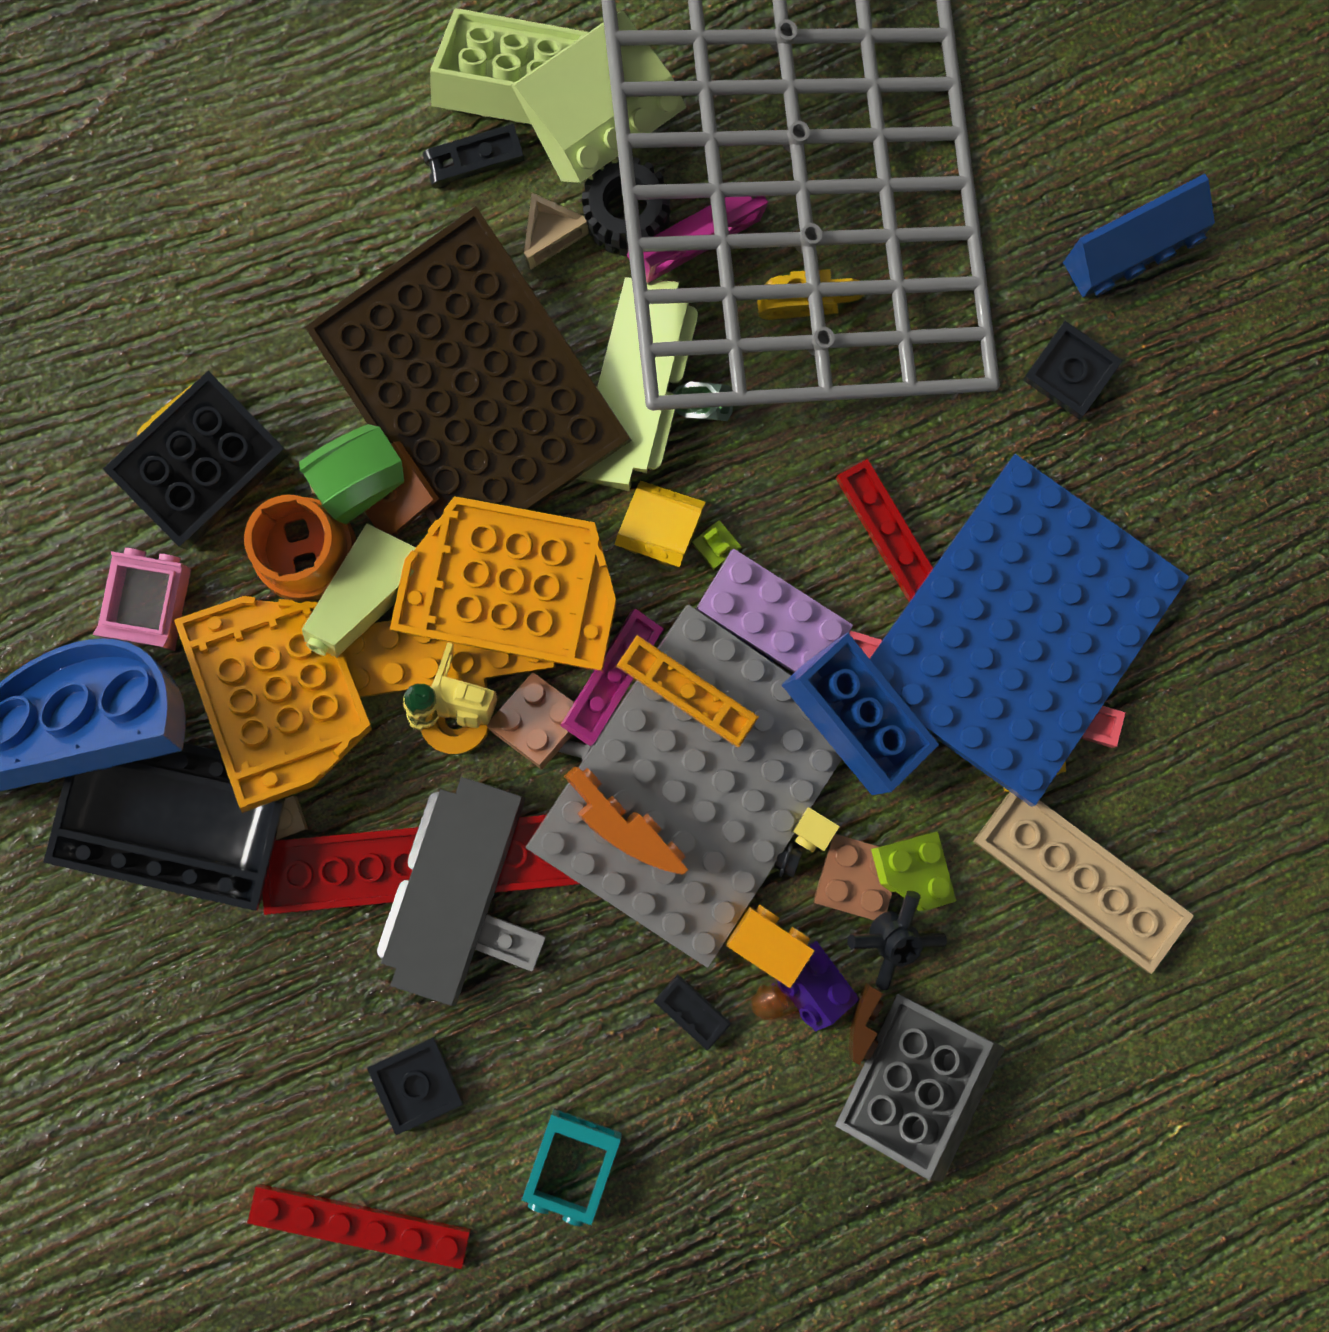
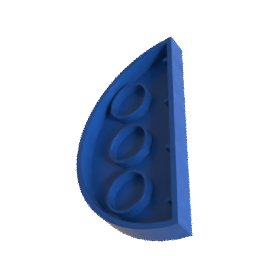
M102 638L74 642L49 651L26 663L0 682V791L35 783H46L53 779L98 769L104 770L120 764L182 751L186 718L181 692L175 680L141 648L117 639Z

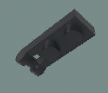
M514 123L435 146L422 153L425 165L430 167L431 174L429 179L432 187L435 189L444 188L452 182L525 161ZM452 158L454 165L444 168L443 162Z

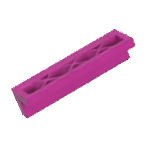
M757 196L754 199L751 197H725L729 234H738L761 220L768 204L765 196ZM711 205L653 237L715 235ZM707 250L643 252L647 284Z

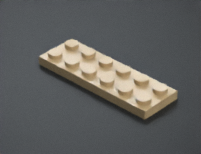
M1009 792L973 841L1147 973L1152 974L1194 917L1193 914L1040 800L1036 806L1031 807Z

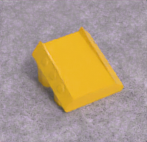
M640 480L614 545L625 548L627 551L635 554L639 553L654 558L662 565L680 567L696 532L706 502Z

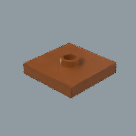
M400 441L393 442L391 445L402 461L404 482L365 511L375 528L393 537L439 500Z

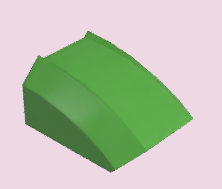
M370 424L338 437L299 461L300 471L304 474L322 506L335 520L343 524H348L404 482L400 457L379 426Z

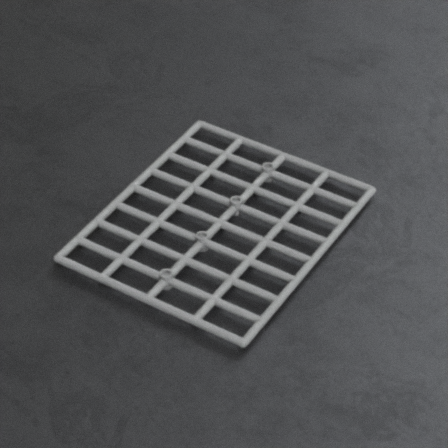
M601 0L646 407L649 410L989 392L999 389L1000 378L950 0H936L940 28H873L869 0H855L859 28L797 29L796 24L789 20L787 1L772 0L776 29L705 30L702 0H688L691 30L620 31L616 0ZM942 42L946 77L879 78L875 43ZM861 43L865 78L796 79L792 44ZM770 44L772 49L779 53L782 79L711 80L707 45ZM693 45L697 81L624 82L621 46ZM948 91L952 126L885 128L881 92ZM867 93L871 128L809 129L808 125L801 121L798 94ZM784 94L788 130L717 131L713 95ZM699 96L703 132L630 133L626 97ZM955 141L959 176L891 178L887 142ZM873 143L877 178L808 180L804 144ZM783 145L784 149L791 153L794 181L723 183L719 146ZM705 147L709 183L636 185L632 148ZM961 190L965 226L898 228L893 192ZM879 193L884 229L822 231L818 225L813 224L810 195ZM796 195L800 232L729 234L725 197ZM711 199L715 235L641 236L638 200ZM967 240L972 276L904 279L900 243ZM886 244L890 280L820 282L816 246ZM795 246L796 250L803 254L806 283L735 286L731 249ZM716 249L721 287L647 290L643 252ZM974 290L978 327L910 329L906 293ZM892 294L896 331L834 334L825 325L822 297ZM808 298L812 335L741 338L737 301ZM722 301L726 339L653 342L649 304ZM981 342L985 378L917 381L912 344ZM898 345L903 382L833 386L829 348ZM808 350L811 355L815 356L819 387L747 391L743 353ZM728 354L733 392L659 396L655 357Z

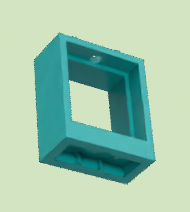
M553 1109L522 1201L527 1202L528 1208L535 1212L548 1214L549 1211L561 1214L563 1215L562 1219L571 1225L582 1227L584 1223L592 1225L622 1133ZM555 1132L607 1150L587 1208L535 1190Z

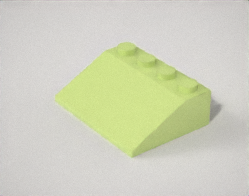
M454 8L430 70L431 106L450 111L477 114L483 117L511 120L516 123L531 124L511 85L588 32Z
M624 11L617 13L619 31L637 30ZM603 22L511 85L561 181L581 183L618 157ZM649 45L621 46L624 82L674 81L672 75ZM626 97L630 133H651L687 108L682 97Z

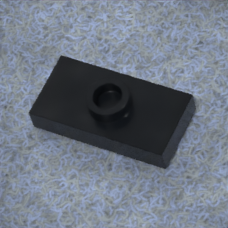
M678 973L654 999L655 1004L707 1051L732 1024L728 1018Z

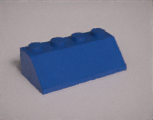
M1203 174L1079 238L1063 261V264L1081 296L1084 298L1092 293L1100 296L1115 287V281L1123 277L1127 281L1142 274L1146 270V265L1154 261L1157 265H1160L1177 254L1175 250L1186 245L1187 249H1191L1206 240V232L1215 224L1208 177L1206 174Z
M849 633L844 634L805 662L782 684V687L871 795L892 792L939 745Z

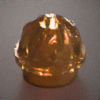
M776 983L768 986L761 985L758 987L756 994L751 998L754 1014L763 1020L778 1019L783 1015V1011L789 1007L785 994Z

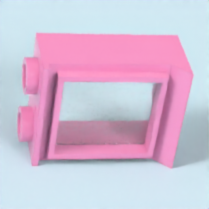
M125 548L124 553L111 551L112 559L99 623L92 635L138 645L157 646L175 651L178 630L174 619L182 617L191 568L181 564L180 557L159 554V559L146 557L147 552L132 548Z

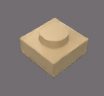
M297 796L285 799L275 841L308 830Z

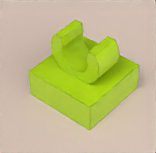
M720 520L692 541V545L714 571L724 563L731 550L739 551L742 547Z

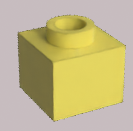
M807 807L793 830L798 835L795 842L812 853L816 847L825 851L840 826Z

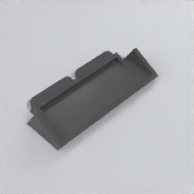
M461 777L456 793L440 789L439 792H434L429 796L408 857V866L412 869L410 879L404 880L399 884L377 949L379 957L382 958L381 964L396 968L390 986L450 1006L457 1005L526 800L525 797Z

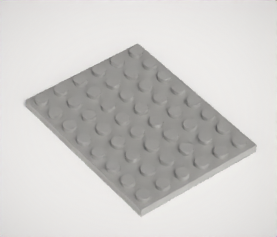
M686 605L657 649L759 716L740 747L737 748L636 680L578 768L582 772L586 768L592 771L602 783L598 790L606 799L613 796L626 810V813L622 816L624 819L633 812L639 813L642 817L649 814L662 829L658 835L666 845L672 841L686 856L682 863L687 867L688 871L683 875L664 871L645 864L608 843L577 815L587 803L569 782L525 848L708 968L776 863L778 854L783 852L794 835L793 830L807 807H812L842 758L782 687V684L791 676L790 674L690 605Z

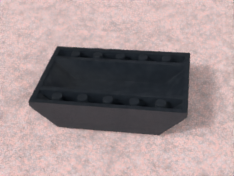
M183 742L182 751L120 764L104 770L98 769L65 777L43 863L258 911L286 797L242 813L220 751Z

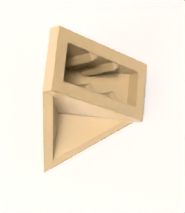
M534 193L531 195L524 247L526 263L530 270L589 234L587 221L583 215Z

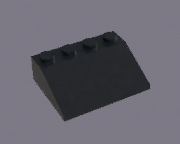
M208 370L111 460L103 470L178 547L189 550L285 460L290 453Z

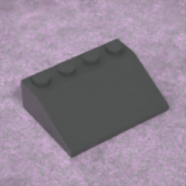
M897 994L876 1038L878 1041L877 1048L872 1057L866 1060L835 1126L926 1179L943 1182L1005 1047Z

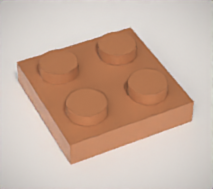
M532 672L492 717L487 727L497 737L543 770L573 735L560 725L574 702Z
M835 834L829 843L813 902L871 920H875L879 915L887 912L892 892L880 885L871 849L879 846Z

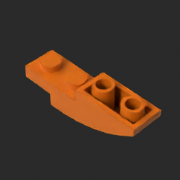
M573 767L564 775V778L587 803L577 815L604 840L629 856L653 867L682 875L688 871L687 867L682 863L686 856L672 841L666 845L658 835L662 829L649 814L642 817L639 813L633 812L624 819L622 816L626 813V810L613 796L608 799L603 796L598 790L602 783L588 768L582 772L580 768Z

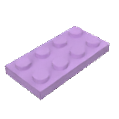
M735 549L730 551L696 608L697 611L792 673H795L805 662L838 638L849 633L853 626Z

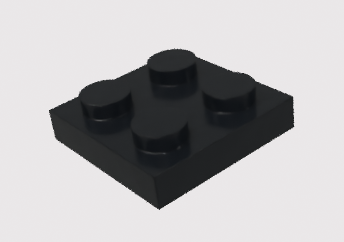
M1064 321L1022 380L1080 420L1123 360Z
M436 1035L367 1067L395 1135L401 1134L464 1104V1100Z

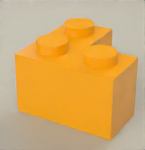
M759 904L756 910L748 906L726 939L727 947L791 988L815 951L807 945L811 939L794 927L789 932L781 928L777 924L780 918Z

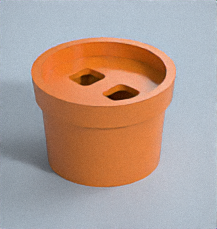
M280 495L262 503L250 516L244 533V545L247 556L261 581L276 595L295 602L320 600L356 541V536L350 522L343 524L335 520L322 506L320 500L297 495ZM305 520L309 537L290 543L287 539L285 526L288 523ZM314 553L316 556L314 567L297 573L294 565L295 558Z

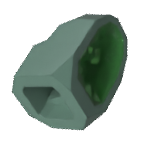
M688 382L679 385L672 393L678 395L733 391L729 385ZM733 406L675 409V411L687 418L728 421L732 414Z

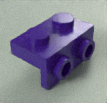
M814 941L808 946L815 951L791 988L778 980L777 982L780 990L792 1000L799 1010L802 1020L811 1026L814 1031H818L836 1022L860 998L819 943Z

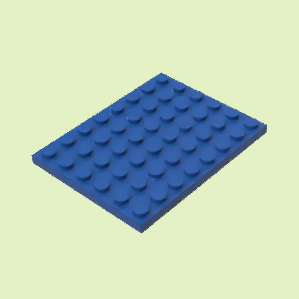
M1014 454L869 659L934 738L1033 807L1036 806L1189 576L1021 457Z

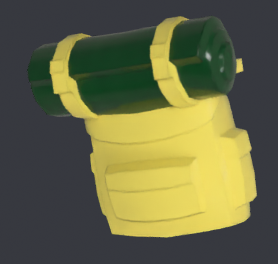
M447 643L432 686L414 684L405 692L403 706L407 712L406 716L410 727L422 731V728L434 726L439 717L457 719L458 725L478 728L479 725H488L497 702L496 692L447 677L455 653L453 643Z

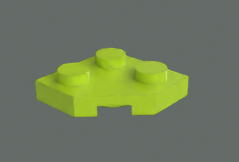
M938 831L871 849L880 885L891 892H897L904 898L907 891L919 893L921 898L917 907L918 911L930 910L956 902Z

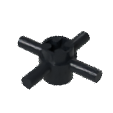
M907 891L899 914L889 911L879 915L870 926V934H850L848 936L847 943L850 949H877L884 958L875 983L876 987L881 990L889 989L896 967L907 966L913 963L921 954L922 948L945 947L947 944V937L944 933H918V930L912 925L921 898L920 894L915 891Z

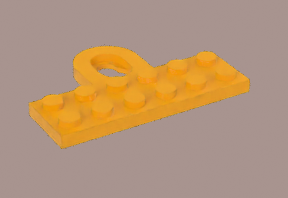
M392 620L374 623L342 653L359 697L363 698L407 691L414 684L432 686L448 642L391 631ZM453 643L455 653L447 677L488 689L486 680L488 678L554 669L556 665L554 662ZM439 717L434 726L422 728L421 733L427 743L440 752L464 754L477 748L487 737L489 729L487 725H479L478 728L462 726L459 729H452L447 725L446 718Z

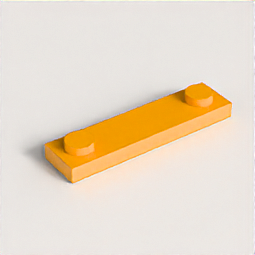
M638 635L616 665L617 668L737 748L740 747L759 716Z

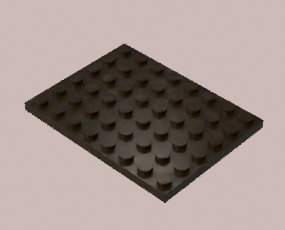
M476 206L305 326V329L366 423L379 426L391 444L397 441L402 443L438 496L439 500L424 511L432 524L442 516L444 509L454 496L531 510L632 441Z

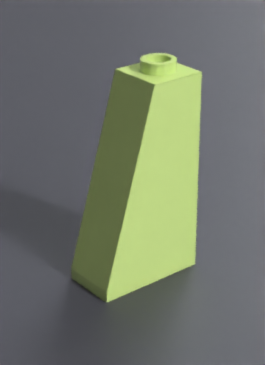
M366 523L302 628L304 640L307 643L306 646L319 655L325 656L328 653L336 658L395 604L404 560L416 547ZM411 569L410 576L415 572V571L412 570V569Z

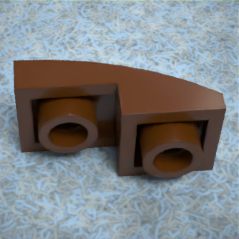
M868 983L865 984L859 996L860 1000L857 1001L849 1034V1057L859 1066L863 1059L869 1060L877 1048L878 1041L875 1037L878 1033L866 1025L868 1019L872 1021L876 1019L884 1003L880 1000L883 993Z

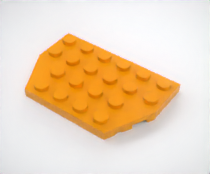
M454 496L444 509L442 516L431 525L424 539L404 560L390 630L603 672L617 600L595 522ZM411 569H412V570H414L415 572L410 576Z
M242 596L174 619L242 813L314 787L371 731L368 717L343 653L337 658L328 653L323 656L313 652L306 646L307 643L304 640L302 628L318 602L305 601L297 603L287 599H279V602L256 600L255 597Z

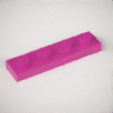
M637 609L632 610L607 649L603 672L593 671L560 726L587 745L591 746L594 744L634 679L617 668L616 665L637 635L654 646L664 628Z

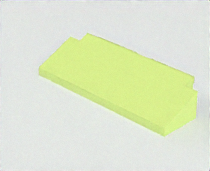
M625 277L597 388L632 441L576 479L629 492L633 470L647 473L648 469L655 470L661 466L675 409L651 411L646 407L632 278ZM653 280L647 284V290L679 288V282ZM689 303L649 304L653 342L692 341L698 319V312L694 307L689 306ZM688 356L655 357L659 396L674 395L672 392H668L669 383H679L683 379Z

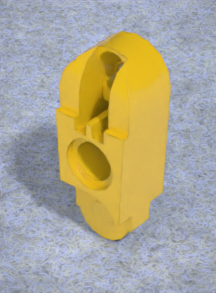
M830 269L819 270L820 282L860 281L852 278L831 279ZM792 271L789 275L773 277L764 285L806 283L805 271ZM863 295L822 297L824 315L837 314V303L857 301ZM808 298L757 300L758 314L762 319L774 320L810 316Z

